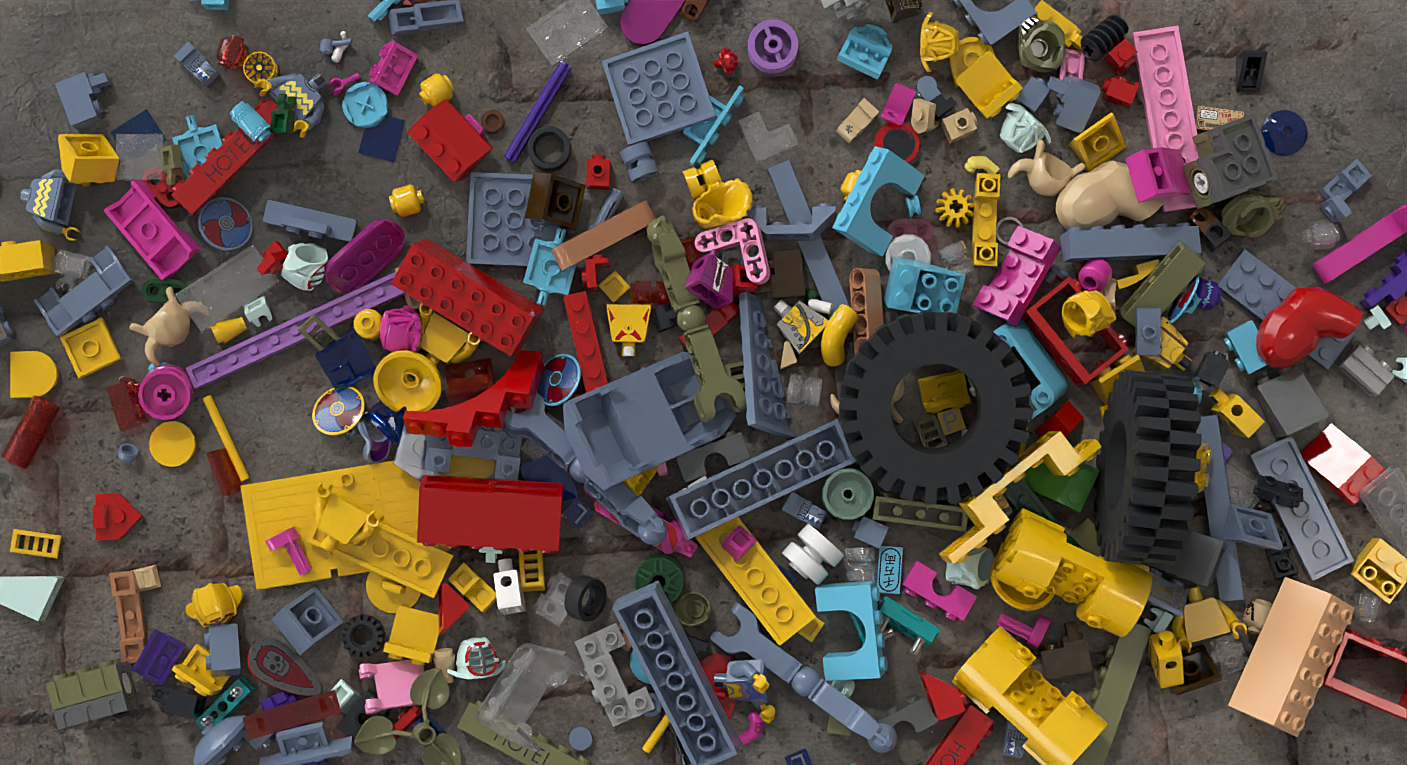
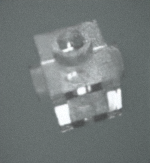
M1232 634L1220 636L1209 642L1211 651L1208 653L1223 676L1245 668L1242 657L1245 654L1244 647L1240 641L1237 642Z

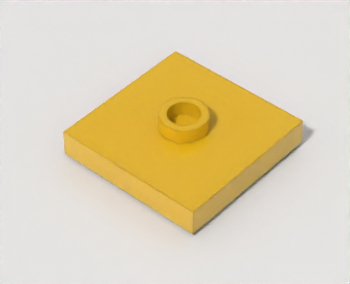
M102 317L60 337L79 379L85 378L122 360L114 339Z

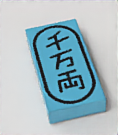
M881 546L879 549L876 587L879 588L881 593L900 594L902 547Z

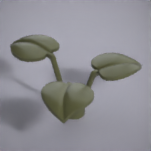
M440 668L427 670L419 675L411 685L410 699L414 704L422 705L424 719L422 723L414 727L412 733L393 730L392 722L388 718L374 716L366 720L354 740V744L366 753L381 755L390 752L395 747L396 740L393 735H402L415 738L422 745H427L422 752L424 765H461L460 748L455 738L446 733H440L436 736L435 730L429 725L427 707L438 709L447 702L449 697V686Z

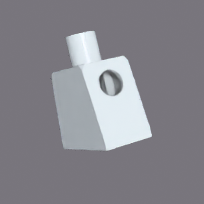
M512 559L499 560V572L494 573L498 610L503 615L526 611L524 594L520 585V573L517 570H513ZM512 581L510 586L505 587L506 582Z

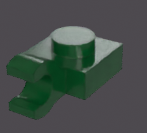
M278 94L277 110H272L270 132L276 135L292 134L295 111L291 109L296 106L297 98L295 96L287 98V94Z

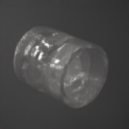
M964 240L936 252L941 264L946 265L945 269L965 274V276L976 271L972 258L967 257L969 251Z
M790 374L786 403L799 405L801 402H804L805 406L818 408L823 378L809 377L805 379L803 375Z
M874 547L844 548L845 562L848 563V566L845 567V581L875 580V567L871 565L875 560Z

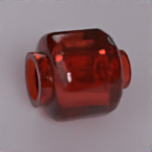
M233 34L230 38H222L215 53V57L219 60L218 64L234 71L236 68L243 67L249 53L248 46L244 44L245 39Z

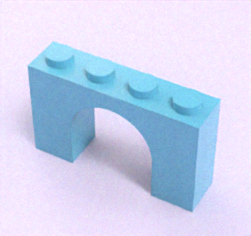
M875 146L832 228L867 252L883 257L893 236L876 225L871 217L870 205L874 193L879 187L888 183L901 193L915 196L925 175L892 151Z
M875 581L820 584L815 588L817 612L836 610L852 612L860 618L866 630L865 643L861 649L852 652L827 653L823 657L825 681L881 678L885 671H887V658L883 657L882 648L885 647V637L880 632L882 612L878 610L877 601L880 600V591L878 587H875Z

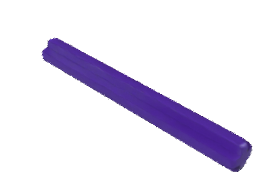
M559 62L504 154L508 161L513 163L517 161L571 71V67L567 63Z

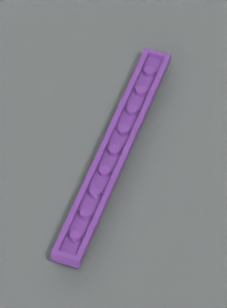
M396 272L186 367L194 389L198 390L307 340L297 329L313 313L326 325L333 328L355 318L364 309H375L405 295V292L391 285ZM312 323L305 331L309 333L317 323ZM321 327L313 336L320 334L324 329Z

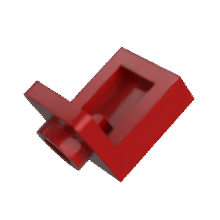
M274 241L262 254L264 260L257 267L261 275L276 274L282 270L288 253L279 241Z

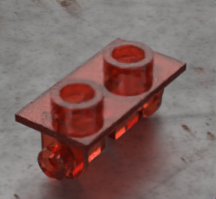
M635 281V283L630 285L631 303L646 305L648 303L671 304L663 281H656V289H651V281Z

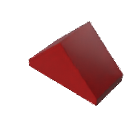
M1068 400L1034 432L1040 438L1049 431H1061L1066 436L1084 417Z
M442 583L438 589L439 635H444L470 607L447 583Z

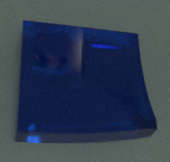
M354 328L336 342L315 354L316 359L337 393L373 375L376 369L375 363Z
M548 456L520 464L524 481L563 483L562 501L579 497L570 471L566 472Z

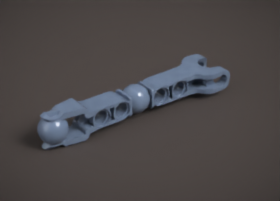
M536 393L532 409H526V411L520 414L507 411L501 428L507 435L514 438L524 437L529 439L559 467L563 468L566 472L570 471L572 478L579 483H584V488L619 520L622 527L641 538L643 542L648 545L658 546L667 536L665 521L656 515L655 511L642 496H637L622 482L603 490L585 475L565 431L545 414V402L538 393Z
M734 603L731 611L741 622L740 631L732 637H727L717 631L713 632L710 638L715 644L730 654L744 652L756 660L764 659L766 667L788 684H791L797 694L808 696L811 701L850 730L867 738L869 746L874 751L886 753L895 747L897 734L891 725L878 723L867 711L825 680L820 679L819 673L815 669L804 667L802 663L766 638L760 631V623L756 615L742 605Z

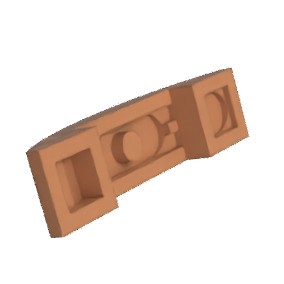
M134 570L112 572L109 576L112 596H115L121 632L119 644L122 662L135 663L146 645L144 612L138 582Z

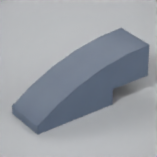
M459 0L415 4L413 7L391 9L388 13L392 37L435 30L463 22Z

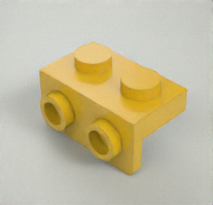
M961 370L918 379L921 402L926 413H939L943 409L951 407L962 408L965 404L971 403L967 391L965 373Z

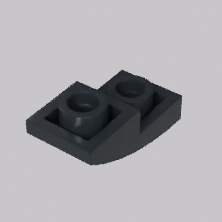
M1284 527L1277 529L1283 548L1281 550L1265 549L1275 581L1285 577L1296 576L1299 573L1291 553L1292 546Z

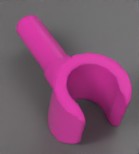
M356 73L342 80L333 78L328 88L336 86L337 88L333 91L332 95L338 96L344 86L359 79L360 75Z

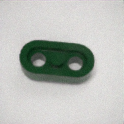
M149 279L142 286V295L150 302L166 303L169 300L166 289L172 287L175 294V291L180 288L182 293L176 298L179 304L188 299L190 290L184 282L179 280ZM155 287L159 289L157 295L152 294V290Z

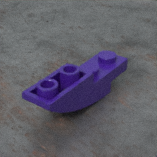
M1406 252L1393 259L1396 263L1389 267L1393 272L1381 280L1383 284L1376 289L1374 286L1363 294L1365 298L1359 303L1364 309L1374 306L1383 298L1388 303L1396 301L1407 291Z

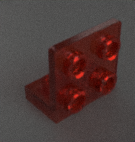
M122 376L119 377L120 383L106 387L120 431L149 423L147 419L149 414L144 411L139 402L138 392L140 383L138 381L136 382L135 379Z

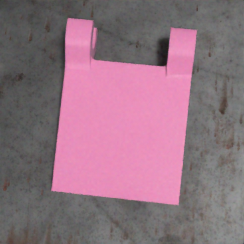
M411 659L383 664L367 663L359 665L360 679H368L374 676L378 699L366 700V714L416 705L410 699V688L414 680L424 673L423 666L411 663Z

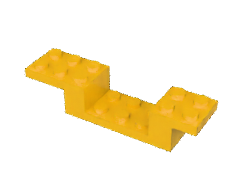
M1049 431L1019 455L1020 457L1014 466L1009 464L1002 471L1004 477L995 484L991 481L983 486V493L977 496H973L970 493L959 502V505L975 526L940 552L941 558L945 562L952 564L957 562L959 564L968 558V552L974 547L976 549L982 547L987 542L986 538L992 533L996 535L1006 527L1005 523L1009 519L992 497L995 496L997 498L1007 490L1005 486L1010 482L1016 483L1026 475L1024 471L1029 467L1035 468L1044 462L1053 475H1068L1069 477L1080 469L1078 465L1084 460L1089 462L1098 455L1097 450L1102 446L1096 439H1084L1073 448L1061 431Z

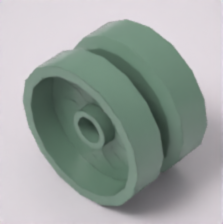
M841 469L832 473L825 480L821 489V500L825 509L832 516L839 519H856L863 516L870 509L874 499V489L870 479L855 469ZM850 490L852 497L845 498L843 495L844 491Z

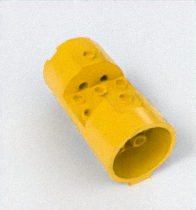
M1022 508L1014 517L1008 529L1010 533L999 547L992 567L993 578L1014 587L1030 598L1037 599L1044 591L1054 593L1062 597L1066 602L1077 604V617L1089 626L1102 628L1121 638L1126 636L1138 621L1148 600L1152 586V574L1149 573V567L1105 561V557L1101 555L1097 557L1067 543L1064 527Z
M1000 626L956 673L952 682L986 714L994 707L1023 733L1028 740L1022 747L1041 765H1072L1105 729L1108 723L1074 691L1065 698L1058 688L1052 686L1043 678L1039 671L1031 667L1037 659L1031 651Z

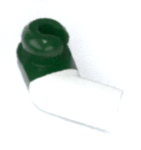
M808 289L806 296H804L808 307L817 312L831 314L833 303L820 301L818 290Z

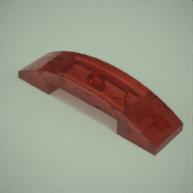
M332 690L243 717V722L248 740H252L341 713L336 691Z

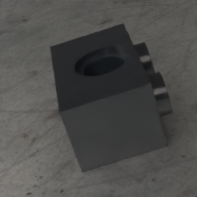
M371 689L364 693L337 726L348 737L352 736L353 741L364 724L361 721V714L366 712V700L378 699L377 694ZM389 709L370 715L371 717L383 716L388 718L391 714L388 712Z

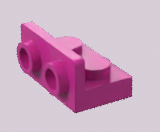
M389 42L382 47L379 53L381 58L378 64H374L369 72L371 77L369 83L376 84L393 95L398 96L418 55L396 42Z

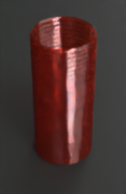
M33 395L1 458L20 468L28 469L45 435H47L46 433L51 428L50 426H52L51 424H53L52 422H54L53 420H55L60 407L42 397Z

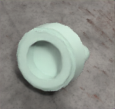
M834 680L831 686L850 698L854 692L855 683L853 680Z

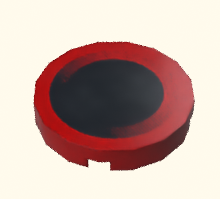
M892 121L887 122L880 127L875 135L874 147L888 149L907 163L911 162L919 151L920 141L918 133L906 122H903L902 125Z

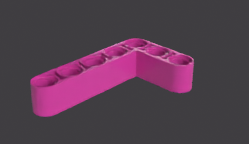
M1407 204L1393 211L1313 263L1312 267L1324 284L1330 282L1406 233Z

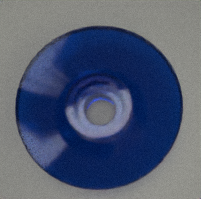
M1280 110L1272 113L1264 121L1261 130L1265 146L1271 152L1282 156L1298 152L1304 146L1308 135L1304 120L1297 113L1289 110ZM1285 127L1289 128V135L1284 134L1283 129Z

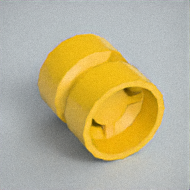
M713 160L700 164L699 169L692 167L682 171L693 199L700 197L702 193L706 192L708 185L716 184L718 181L719 183L722 182ZM702 175L705 184L700 186L696 176Z

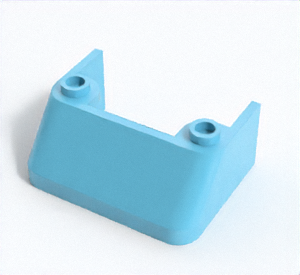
M1020 319L1016 327L1006 322L993 332L1015 349L1040 384L1032 390V395H1030V401L1035 407L1033 419L1067 392L1068 381L1027 324Z

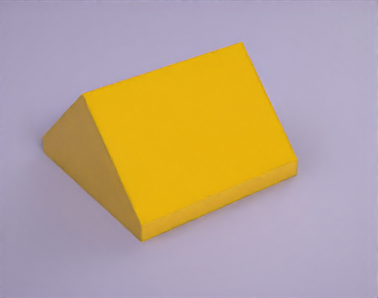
M1112 113L1095 123L1068 144L1080 162L1086 166L1085 169L1088 172L1126 148L1115 116Z

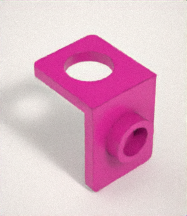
M895 83L881 117L902 125L916 91L902 84Z

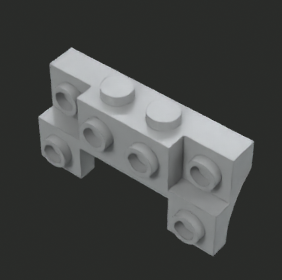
M617 622L575 641V645L584 662L585 668L582 669L587 682L592 681L595 688L592 690L595 701L602 703L613 727L656 708L646 686L629 694L610 652L626 644Z

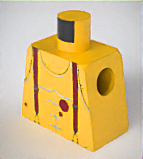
M1162 316L1160 355L1138 356L1163 370H1167L1172 364H1175L1184 371L1192 362L1190 358L1182 353L1187 347L1188 342Z
M1218 387L1209 395L1216 403L1211 411L1218 415V419L1232 435L1249 438L1265 422L1236 394H1226Z
M1165 630L1159 634L1151 635L1149 637L1148 657L1160 688L1184 684L1183 657L1174 633ZM1167 663L1171 665V669L1165 667Z

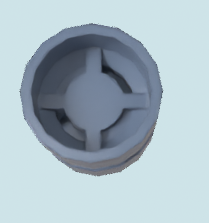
M644 141L631 145L620 152L624 164L629 166L627 172L632 183L643 181L659 173L655 160L650 159L652 152L648 142Z

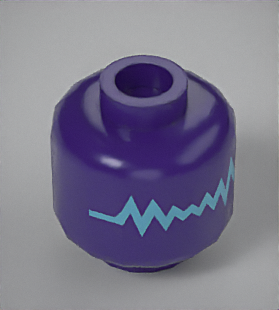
M1199 278L1195 292L1201 298V301L1196 308L1211 310L1220 303L1222 291L1218 283Z

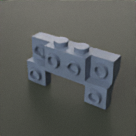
M106 245L105 249L96 256L89 258L98 272L93 273L63 297L60 296L54 287H51L42 297L34 300L56 336H63L79 323L86 324L92 321L99 310L102 308L105 310L115 303L114 299L118 297V293L134 282L121 260L109 245Z
M481 426L478 428L471 448L449 445L448 437L427 435L424 469L427 471L449 473L451 455L495 460L493 477L496 479L518 480L522 437H510L503 430L495 429V427Z

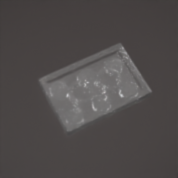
M567 0L526 28L552 68L609 29L590 0Z

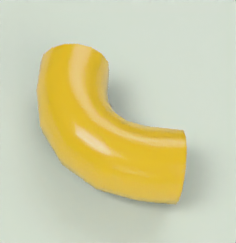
M841 304L833 313L822 335L821 353L824 362L829 366H838L844 362L846 358L844 342L848 332L858 320L857 313L844 304Z

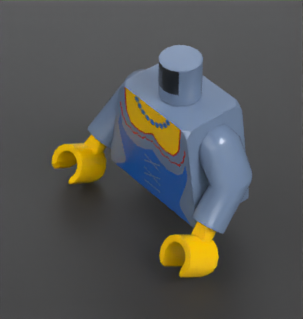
M764 659L731 661L728 663L727 673H715V687H727L731 699L751 701L758 710H763L760 713V718L764 722L770 723L774 719L775 708L772 705H766L768 703L770 682Z

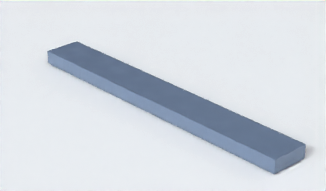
M789 160L768 168L769 175L790 225H795L796 222L812 224L811 212ZM819 235L815 240L797 241L816 289L819 292L821 301L833 303L831 314H827L830 319L841 304L847 306L849 304ZM853 327L850 329L848 334L853 332Z
M1218 415L1203 416L1196 433L1202 435V443L1209 444L1208 450H1212L1211 462L1206 466V473H1209L1208 486L1204 487L1211 538L1223 541L1227 546L1216 574L1219 596L1222 602L1243 600L1244 592L1237 543L1223 539L1231 502Z

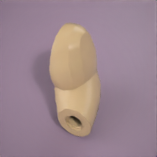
M1112 160L1104 162L1090 172L1079 174L1068 182L1057 198L1056 214L1059 222L1066 230L1071 227H1082V230H1089L1090 227H1104L1110 224L1117 215L1135 221H1142L1157 212L1164 201L1160 199L1138 203L1127 164Z

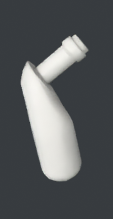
M342 31L340 33L342 40L347 39L346 32ZM349 45L335 47L332 61L335 63L340 62L343 51Z

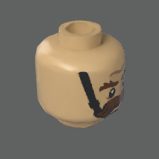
M1255 599V601L1247 604L1242 622L1248 627V632L1260 635L1273 604L1262 599Z

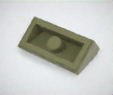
M1084 518L1069 535L1084 551L1099 557L1101 555V547L1097 545L1098 531H1095V525L1088 518Z

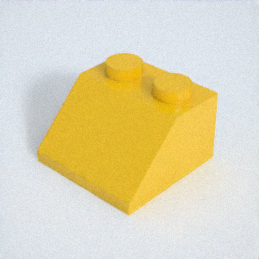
M59 134L58 142L62 171L70 183L115 182L119 157L103 134Z

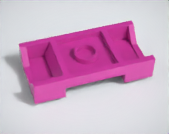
M143 179L133 180L130 183L131 189L119 201L105 208L104 212L161 280L171 279L201 248L187 232H181L155 201L157 196Z
M1017 226L1007 246L1010 248V251L990 286L983 285L972 304L980 312H988L1014 327L1017 326L1061 250V246L1055 240Z

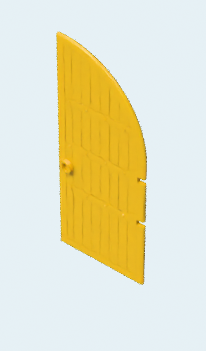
M451 455L449 473L439 472L438 476L487 478L494 474L495 460ZM394 461L241 485L256 590L332 578L331 569H337L338 577L371 571L306 541L316 520V488L321 481H323L322 486L324 489H328L330 484L333 485L330 494L336 493L369 513L375 509L374 516L376 519L384 516V520L381 523L414 538H417L419 488L421 481L393 464ZM295 526L300 536L297 540L312 570L299 575L285 545L270 551L265 541ZM437 544L435 546L443 551L451 549L446 544Z

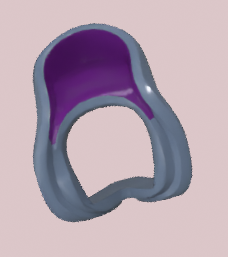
M382 417L373 418L367 422L360 419L357 426L366 441L363 457L368 462L380 463L389 455L392 427ZM379 422L384 431V437L381 440H374L370 437L366 428Z

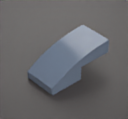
M1356 159L1319 192L1326 200L1337 194L1345 200L1372 175Z

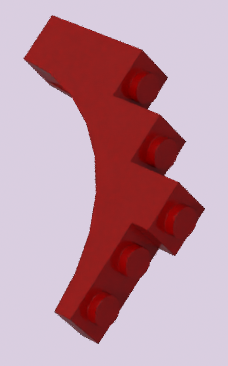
M519 350L513 364L499 381L488 390L466 402L444 409L405 411L403 420L407 433L448 437L449 445L472 448L479 426L502 428L509 407L532 409L544 370L542 352Z

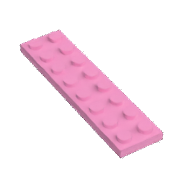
M1171 26L1133 32L1131 35L1133 47L1138 51L1135 58L1151 148L1179 149L1184 165L1200 159L1197 152L1198 149L1192 137L1197 135L1179 27ZM1192 194L1163 199L1164 203L1161 206L1162 213L1197 208Z

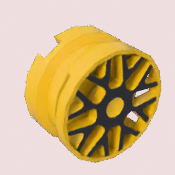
M254 52L244 61V74L255 85L259 79L270 80L278 76V65L267 53Z

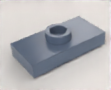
M1338 194L1318 205L1332 224L1352 213L1351 209Z
M1136 308L1135 354L1160 355L1161 308Z

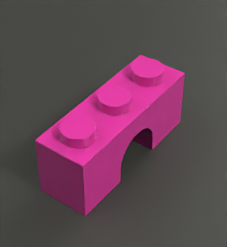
M914 561L901 585L906 587L904 592L914 598L920 595L926 599L924 604L934 610L940 607L946 611L944 616L954 622L957 619L964 621L977 596L958 585H954L947 595H937L932 588V582L937 572L918 561Z

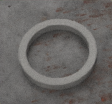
M1005 217L996 224V238L1004 245H1007L1008 242L1003 241L998 234L999 225L1003 221L1012 220L1020 227H1023L1022 223L1014 217Z

